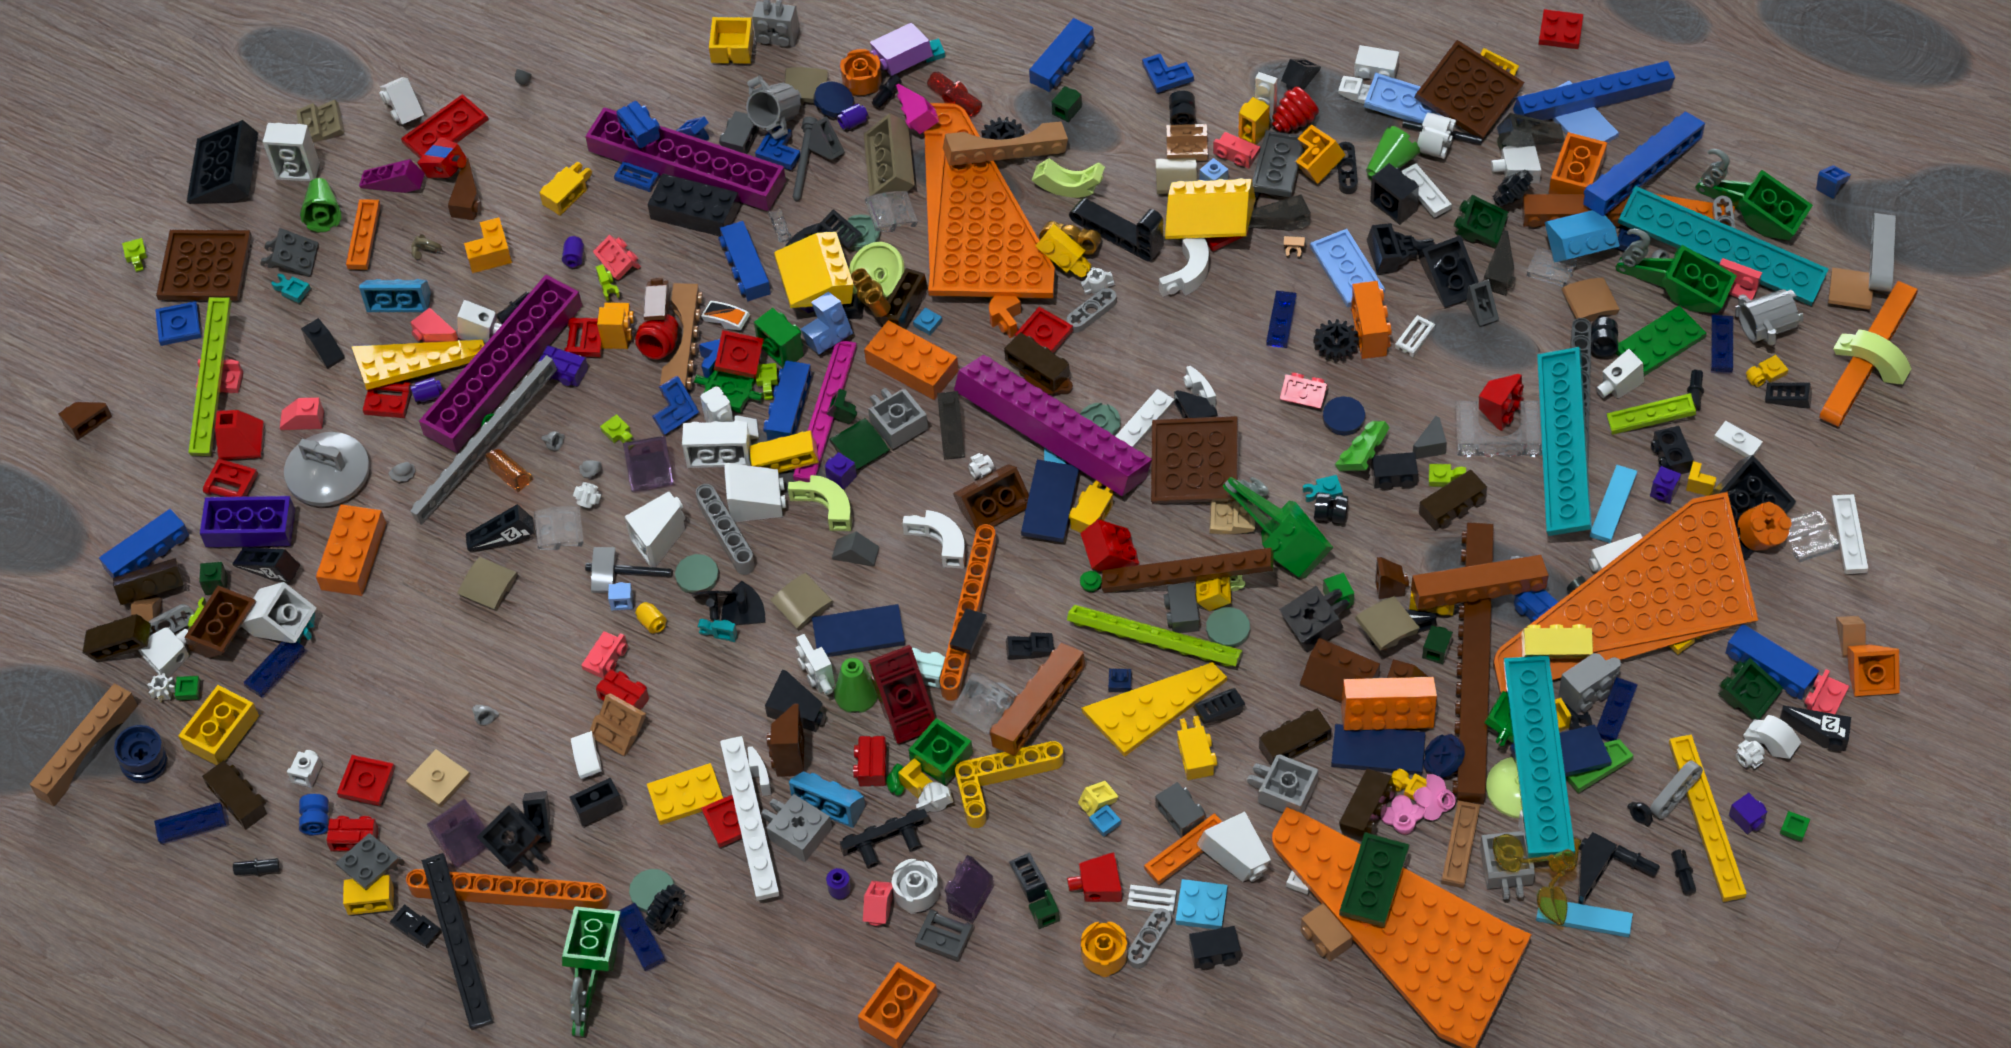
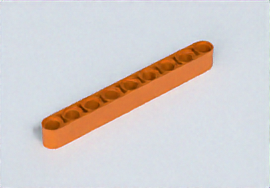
M1897 281L1868 331L1891 341L1911 307L1918 289ZM1853 356L1826 401L1819 419L1840 427L1875 366L1863 358Z
M988 524L979 526L975 533L940 678L942 697L949 701L960 697L970 654L950 648V642L965 609L981 611L995 553V529Z
M423 869L410 871L406 876V882L411 894L417 898L432 899L425 871ZM450 872L458 901L574 910V906L605 910L609 906L606 888L599 883ZM467 885L465 888L459 889L460 886ZM484 887H489L487 890L482 891ZM506 889H512L509 892H504ZM534 890L533 893L526 894L528 891ZM552 892H557L553 896H548ZM574 894H580L578 897L571 898ZM596 896H602L600 899H593Z

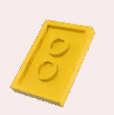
M711 763L647 783L660 825L702 812L701 807L723 799Z

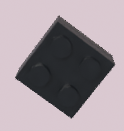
M1390 163L1372 176L1370 202L1399 225L1417 212L1419 185L1413 179H1409L1399 168H1395Z

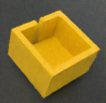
M712 17L709 41L711 63H729V60H732L733 63L751 64L754 38L752 18Z

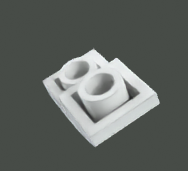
M1187 366L1186 376H1184L1186 388H1190L1194 395L1199 394V396L1207 398L1210 405L1216 407V395L1211 385L1196 369Z
M592 731L571 738L579 777L582 779L601 772L600 756L596 750L595 736Z

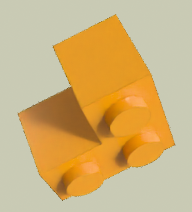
M1311 124L1298 137V141L1306 151L1295 162L1305 176L1318 184L1346 154L1336 140Z
M500 218L479 222L484 238L464 243L472 273L512 263Z
M604 303V307H599L597 326L603 349H628V342L632 341L633 335L630 326L634 324L635 320L634 311H631L629 303Z

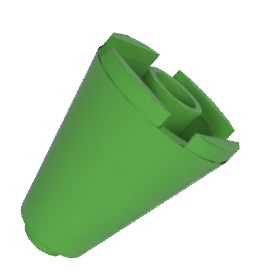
M1392 126L1391 128L1387 127L1366 169L1367 177L1371 181L1372 176L1388 163L1400 169L1419 154L1420 148L1415 141L1412 144L1408 140L1410 135L1400 128Z
M315 178L310 181L300 211L302 223L307 225L309 230L316 232L329 231L334 225L336 227L341 220V209L329 183L322 178Z
M849 658L842 663L834 689L836 703L841 709L852 713V711L862 713L871 709L878 698L871 679L872 676L857 658Z

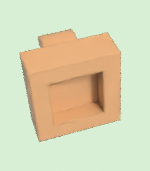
M1284 236L1283 245L1287 247V257H1289L1291 249L1298 251L1297 257L1301 256V248H1304L1305 237Z

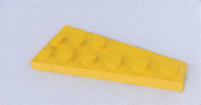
M483 340L352 346V350L365 388L369 390L468 364L484 346Z
M1212 662L1090 704L1081 709L1082 713L1125 757L1193 707L1194 704L1200 702L1227 682V676Z

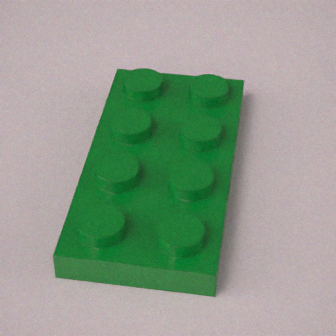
M1677 306L1618 343L1616 354L1620 357L1630 349L1643 362L1644 376L1705 339L1707 333L1680 306Z

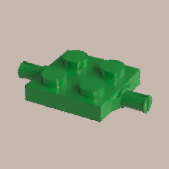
M714 370L708 378L696 375L694 383L705 386L704 393L714 387H719L730 401L731 410L741 413L749 399L761 402L764 397L763 393L753 391L756 377L750 378Z
M1504 691L1497 698L1484 722L1500 733L1496 739V743L1500 742V746H1504L1507 739L1513 743L1508 695Z

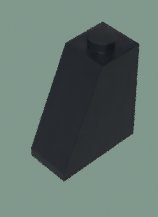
M782 669L765 704L767 717L777 719L793 704H799L803 728L816 732L819 725L822 726L826 718L823 703L789 672Z

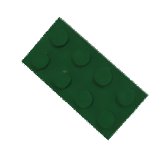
M1364 833L1339 915L1385 927L1410 844Z

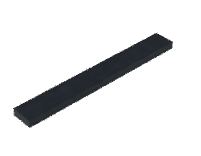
M444 853L423 859L421 861L469 1027L471 1030L492 1024L494 1021Z

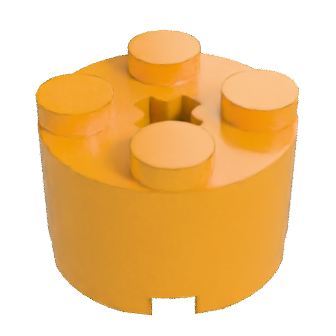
M1108 921L1107 923L1095 922L1084 930L1081 937V958L1088 970L1102 977H1109L1125 965L1128 952L1127 939L1124 930L1119 925Z

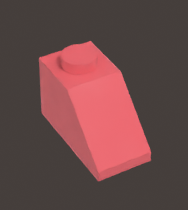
M428 308L410 322L413 329L411 333L417 341L421 340L423 343L458 341L456 331L431 308Z
M298 398L284 408L281 413L280 430L322 429L324 410L320 398Z
M871 881L864 895V922H869V924L875 926L886 924L890 915L893 897L892 883Z

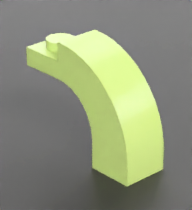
M1049 158L1036 166L1032 181L1044 190L1056 195L1071 198L1086 197L1092 195L1095 186L1102 181L1105 167L1097 163L1083 171H1071L1059 166Z
M1858 330L1856 335L1842 334L1833 348L1836 355L1859 357L1872 363L1878 369L1885 383L1903 384L1911 371L1907 358L1898 347L1884 337L1869 331Z
M811 475L810 482L796 481L788 483L790 501H814L821 503L829 510L828 523L830 531H851L850 503L846 493L838 484L827 478Z

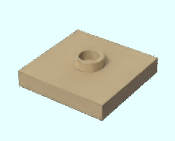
M435 749L406 782L411 788L441 808L470 777V773Z

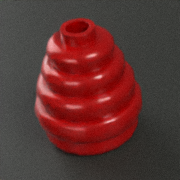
M1296 86L1292 90L1286 91L1284 98L1280 99L1279 106L1276 107V113L1272 115L1274 121L1272 126L1276 131H1283L1285 133H1289L1290 130H1297L1298 127H1305L1307 123L1310 124L1315 120V116L1319 114V108L1303 89Z
M667 314L665 320H647L642 323L635 337L638 350L644 356L654 360L663 359L672 353L678 335L676 319Z

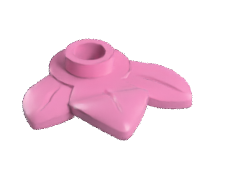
M1428 774L1426 787L1417 789L1413 796L1416 803L1425 808L1424 818L1436 820L1443 812L1451 810L1456 800L1454 794L1446 789L1442 778L1434 774Z
M1398 795L1393 799L1392 807H1387L1384 816L1380 818L1385 824L1393 825L1398 833L1409 834L1413 831L1416 822L1423 818L1425 808L1418 804L1412 805L1409 797L1405 795Z

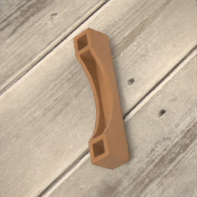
M1061 121L1042 123L1037 129L1024 136L1004 140L985 139L966 132L945 134L943 150L949 166L1065 153L1068 137Z
M673 283L671 302L673 312L683 325V337L677 353L662 368L660 386L673 377L678 376L688 392V390H692V377H690V374L694 373L695 363L692 358L697 353V344L694 342L695 338L699 337L697 321L701 320L699 305L703 304V292H699L698 284Z
M115 683L110 687L30 783L31 788L39 799L53 807L68 791L77 768L93 745L109 730L124 723L138 706L131 692Z

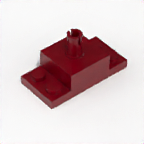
M907 645L869 660L868 663L873 674L871 679L884 717L890 724L895 742L899 744L922 735L935 720V715L912 647Z

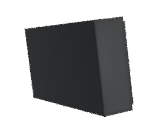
M966 608L950 642V648L971 654L986 622L987 614Z

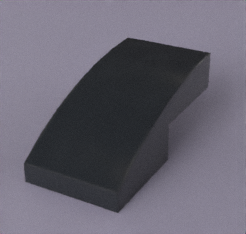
M1031 632L1029 637L1007 636V659H1032L1049 656L1054 650L1052 633Z
M405 904L390 920V925L424 947L441 930V928L425 916L418 915Z

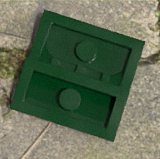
M866 418L829 439L837 453L839 452L855 462L856 471L888 453L890 450Z

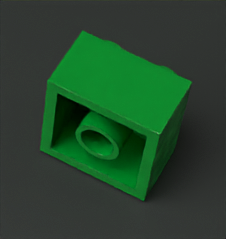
M771 308L754 321L756 337L763 338L761 350L779 366L784 368L786 361L797 362L804 356L803 343L801 341L802 333L795 324L792 325L788 322L783 313H778L774 308Z
M937 718L908 749L910 761L915 758L921 763L923 772L945 786L955 776L957 764L968 760L973 755L972 741Z

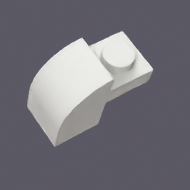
M1767 715L1765 720L1754 719L1743 735L1748 742L1757 741L1758 743L1765 744L1773 757L1790 759L1801 743L1794 730L1787 723L1771 715Z

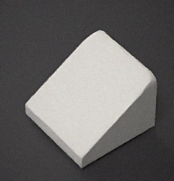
M735 416V421L748 423L750 439L759 438L757 419Z

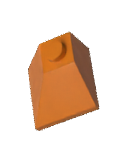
M1876 645L1848 646V670L1854 696L1900 693L1899 649Z

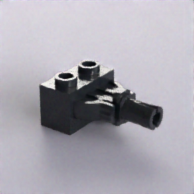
M1391 223L1372 225L1367 237V243L1377 273L1395 272L1399 265L1404 264L1408 259L1416 258L1417 252L1435 245L1433 238L1416 240L1412 235L1405 236L1399 232H1394Z

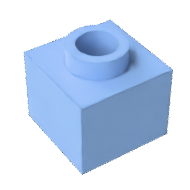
M1214 158L1200 169L1199 180H1228V168Z
M619 582L609 584L608 600L611 611L633 609V592L630 583Z

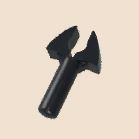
M1565 703L1571 714L1572 724L1569 725V730L1582 728L1579 723L1586 726L1592 725V719L1588 711L1584 715H1578Z

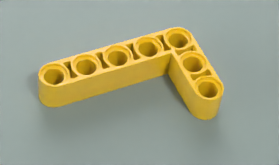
M1050 741L1021 748L1016 756L1001 752L962 761L957 764L955 768L956 783L967 824L972 828H980L986 823V809L981 786L1059 769L1064 763L1062 745L1059 742ZM1051 754H1057L1058 756H1056V757H1051V756H1049V755H1051ZM1029 759H1035L1036 761H1034V762H1029V761H1027V760H1029ZM1014 764L1012 767H1007L1006 765ZM992 769L990 772H985L984 770ZM963 774H970L967 777L962 776ZM969 793L975 794L973 796H967V794ZM975 812L980 813V815L973 816L971 814Z

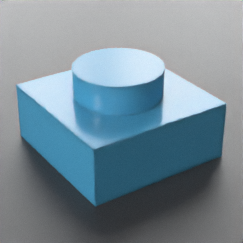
M924 308L913 321V326L931 336L942 323V317Z
M1107 804L1089 817V822L1103 837L1121 825V819Z

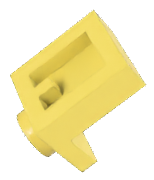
M1102 781L1086 787L1078 803L1090 817L1106 804L1115 803L1119 796L1106 781Z

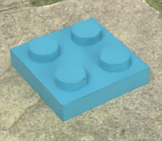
M1182 879L1176 925L1207 929L1222 928L1228 885Z

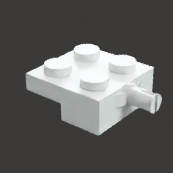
M805 634L796 637L798 646L795 647V650L799 656L797 661L802 670L806 669L809 684L811 687L815 686L819 693L824 691L825 695L831 694L833 692L832 687L835 686L832 664L823 648L820 647L813 650Z

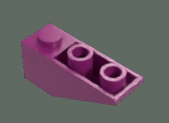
M411 159L364 170L359 187L407 193L420 189L425 173Z

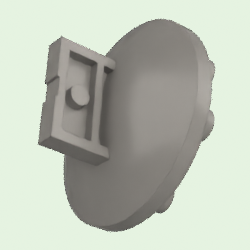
M338 432L319 433L302 439L290 452L284 466V478L288 489L298 500L320 507L336 505L355 496L363 487L369 475V458L365 448L355 438Z

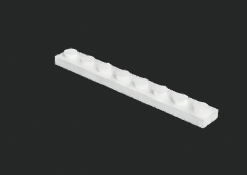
M740 736L720 741L756 899L759 901L779 896V891L743 738Z

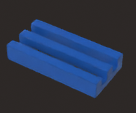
M624 161L614 175L615 181L648 192L652 191V186H655L656 180L660 178L657 172Z

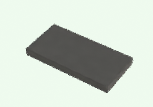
M1266 130L1252 180L1254 192L1291 198L1299 168L1295 161L1302 155L1304 149L1298 141V135Z

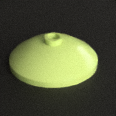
M873 242L864 246L856 253L850 263L849 272L851 275L855 270L864 268L873 280L881 284L883 295L887 299L904 273V261L900 252L894 246L885 242ZM853 285V293L857 294V289Z
M1509 757L1498 762L1490 770L1486 781V793L1491 804L1498 811L1509 817L1519 818L1522 807L1517 767L1514 758Z

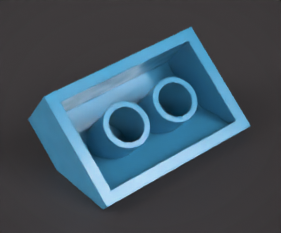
M1593 210L1545 222L1554 263L1620 246L1613 223L1606 215L1601 216Z
M376 279L366 280L359 285L367 312H424L429 308L431 291L427 280Z
M803 771L789 781L791 796L795 794L829 815L831 820L854 828L865 808L864 796L854 789L848 790L834 781L828 782L815 773L809 774Z

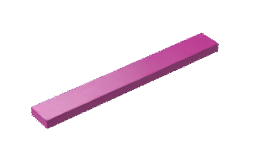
M842 340L834 346L808 431L811 430L816 441L819 463L796 468L793 475L795 481L810 482L811 475L817 476L835 420V418L827 415V411L833 395L839 388L842 390L845 388L857 349V343Z

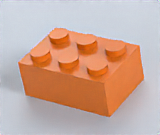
M1568 132L1550 179L1549 194H1584L1585 188L1589 184L1592 185L1598 179L1605 159L1608 142Z
M1378 281L1352 284L1351 312L1355 330L1358 331L1361 359L1387 356V348L1391 346L1389 336L1392 334L1391 324L1386 322L1388 311L1387 306L1382 304L1384 293L1383 289H1379Z
M897 962L858 1015L860 1029L892 1048H901L938 997L936 984Z

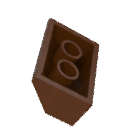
M1009 464L953 493L961 513L975 532L983 524L993 527L1025 510L1029 498L1028 491L1017 467Z
M217 586L184 637L190 651L208 658L222 655L252 610L256 600Z
M1319 638L1309 656L1300 686L1342 704L1343 680L1379 678L1380 663Z
M793 704L771 724V733H767V747H769L771 767L776 769L777 777L796 776L804 771L805 736L799 704Z

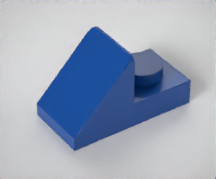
M705 116L686 121L676 131L707 141L709 135L704 127L709 122Z
M1834 165L1825 168L1818 174L1816 190L1834 199L1840 186L1848 182L1851 174Z
M720 339L699 345L700 354L705 358L701 367L706 378L714 372Z

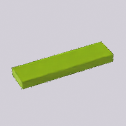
M1690 393L1606 413L1613 435L1696 415V409Z

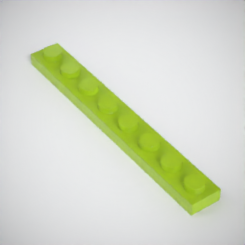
M209 297L188 451L190 456L212 455L232 302L230 298Z
M1074 605L1068 612L1067 621L1073 622L1077 626H1089L1099 632H1111L1118 637H1129L1136 639L1140 643L1155 644L1162 649L1177 650L1184 655L1199 656L1202 660L1217 661L1224 666H1236L1241 659L1242 650L1185 634Z

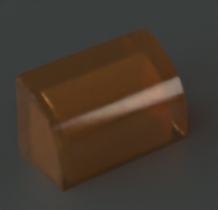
M501 449L492 450L485 455L489 469L516 492H520L534 480L532 474Z

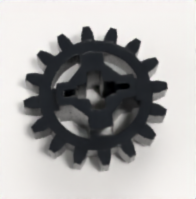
M998 117L997 122L990 120V125L985 124V130L981 131V138L994 140L1012 139L1025 135L1021 123L1016 125V120L1013 119L1010 122L1008 117L1003 121L1000 117Z
M1524 169L1522 172H1514L1512 175L1505 177L1497 187L1498 190L1493 195V200L1501 207L1504 204H1511L1519 200L1529 189L1528 186L1533 181V176L1528 170Z
M1336 319L1335 323L1328 320V325L1321 323L1320 329L1315 330L1314 349L1319 350V356L1325 354L1326 360L1332 357L1334 362H1337V358L1345 361V356L1351 358L1353 352H1357L1359 346L1358 331H1354V325L1348 327L1347 321L1341 324L1339 319Z
M672 884L671 886L668 885L666 890L662 889L661 892H658L648 907L646 913L648 916L645 919L646 925L658 932L659 930L663 931L665 925L669 926L674 923L677 915L683 909V899L686 897L685 891L679 886Z

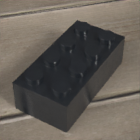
M662 174L647 204L650 219L719 237L721 236L720 228L733 224L741 208L738 192L667 174Z

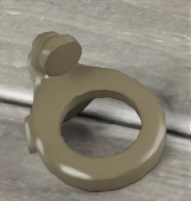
M423 234L416 236L411 244L412 256L417 260L421 258V252L418 251L419 248L431 252L442 250V246L439 243L426 239Z

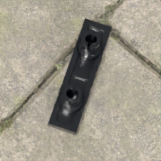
M914 809L899 819L894 817L888 819L881 826H870L858 835L850 834L842 839L843 841H840V850L843 857L860 851L868 869L873 868L879 864L873 845L898 835L903 836L909 852L920 849L922 846L915 829L928 824L927 813L925 809Z

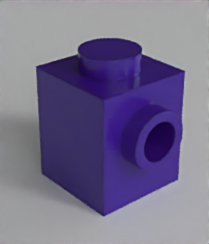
M839 452L834 457L829 458L825 464L826 478L838 484L843 490L857 477L855 462Z
M1661 466L1652 483L1650 497L1671 504L1679 488L1681 474Z
M1749 792L1731 805L1729 816L1747 835L1753 830H1760L1766 823L1767 811L1764 804L1757 801Z

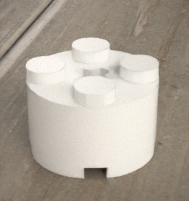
M1427 113L1422 124L1424 127L1419 134L1417 142L1420 152L1445 159L1448 147L1450 148L1453 136L1450 134L1451 131H1454L1456 120Z
M908 859L901 862L895 868L892 877L893 895L896 903L910 914L925 911L934 905L939 898V884L937 872L929 862Z

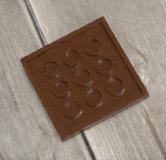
M1456 40L1417 91L1414 98L1440 115L1456 120V125L1472 135L1481 137L1483 140L1525 82L1459 40Z
M170 230L156 293L157 299L209 301V297L230 298L231 301H239L252 236L250 230Z
M1237 416L1152 420V504L1237 501L1223 488L1224 483L1230 477L1238 480Z

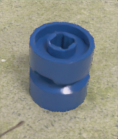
M307 794L300 798L299 813L302 816L299 817V830L303 834L321 835L328 831L329 817L327 814L329 812V800L326 796Z

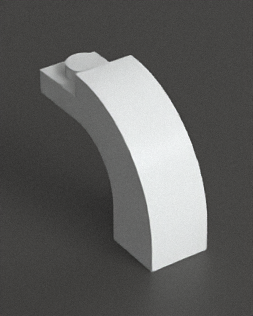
M1186 238L1182 240V252L1188 264L1180 271L1159 278V292L1162 297L1175 294L1179 290H1182L1186 296L1195 291L1204 282L1209 268V250L1205 238Z
M926 510L925 517L917 515L904 516V535L927 536L936 539L943 546L941 555L943 567L964 569L966 557L964 538L955 522L941 513Z

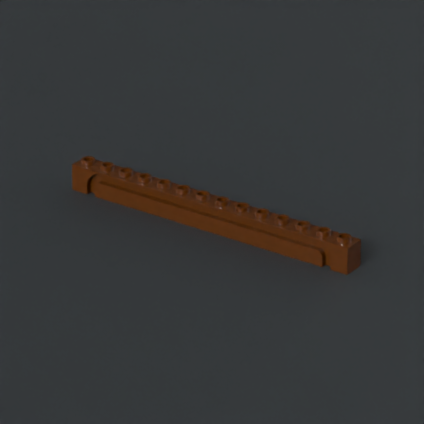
M1467 522V529L1462 531L1461 544H1465V549H1461V562H1465V567L1492 563L1494 524ZM1491 598L1480 599L1474 602L1467 601L1463 602V605H1459V619H1463V624L1458 626V638H1462V643H1458L1457 657H1461V663L1457 662V676H1461V682L1456 683V695H1460V701H1456L1455 715H1459V721H1455L1454 734L1459 735L1458 739L1462 741L1465 747V755L1461 765L1453 773L1457 774V781L1453 780L1452 793L1456 794V803L1459 800L1484 805L1487 753V724L1484 722L1488 717Z

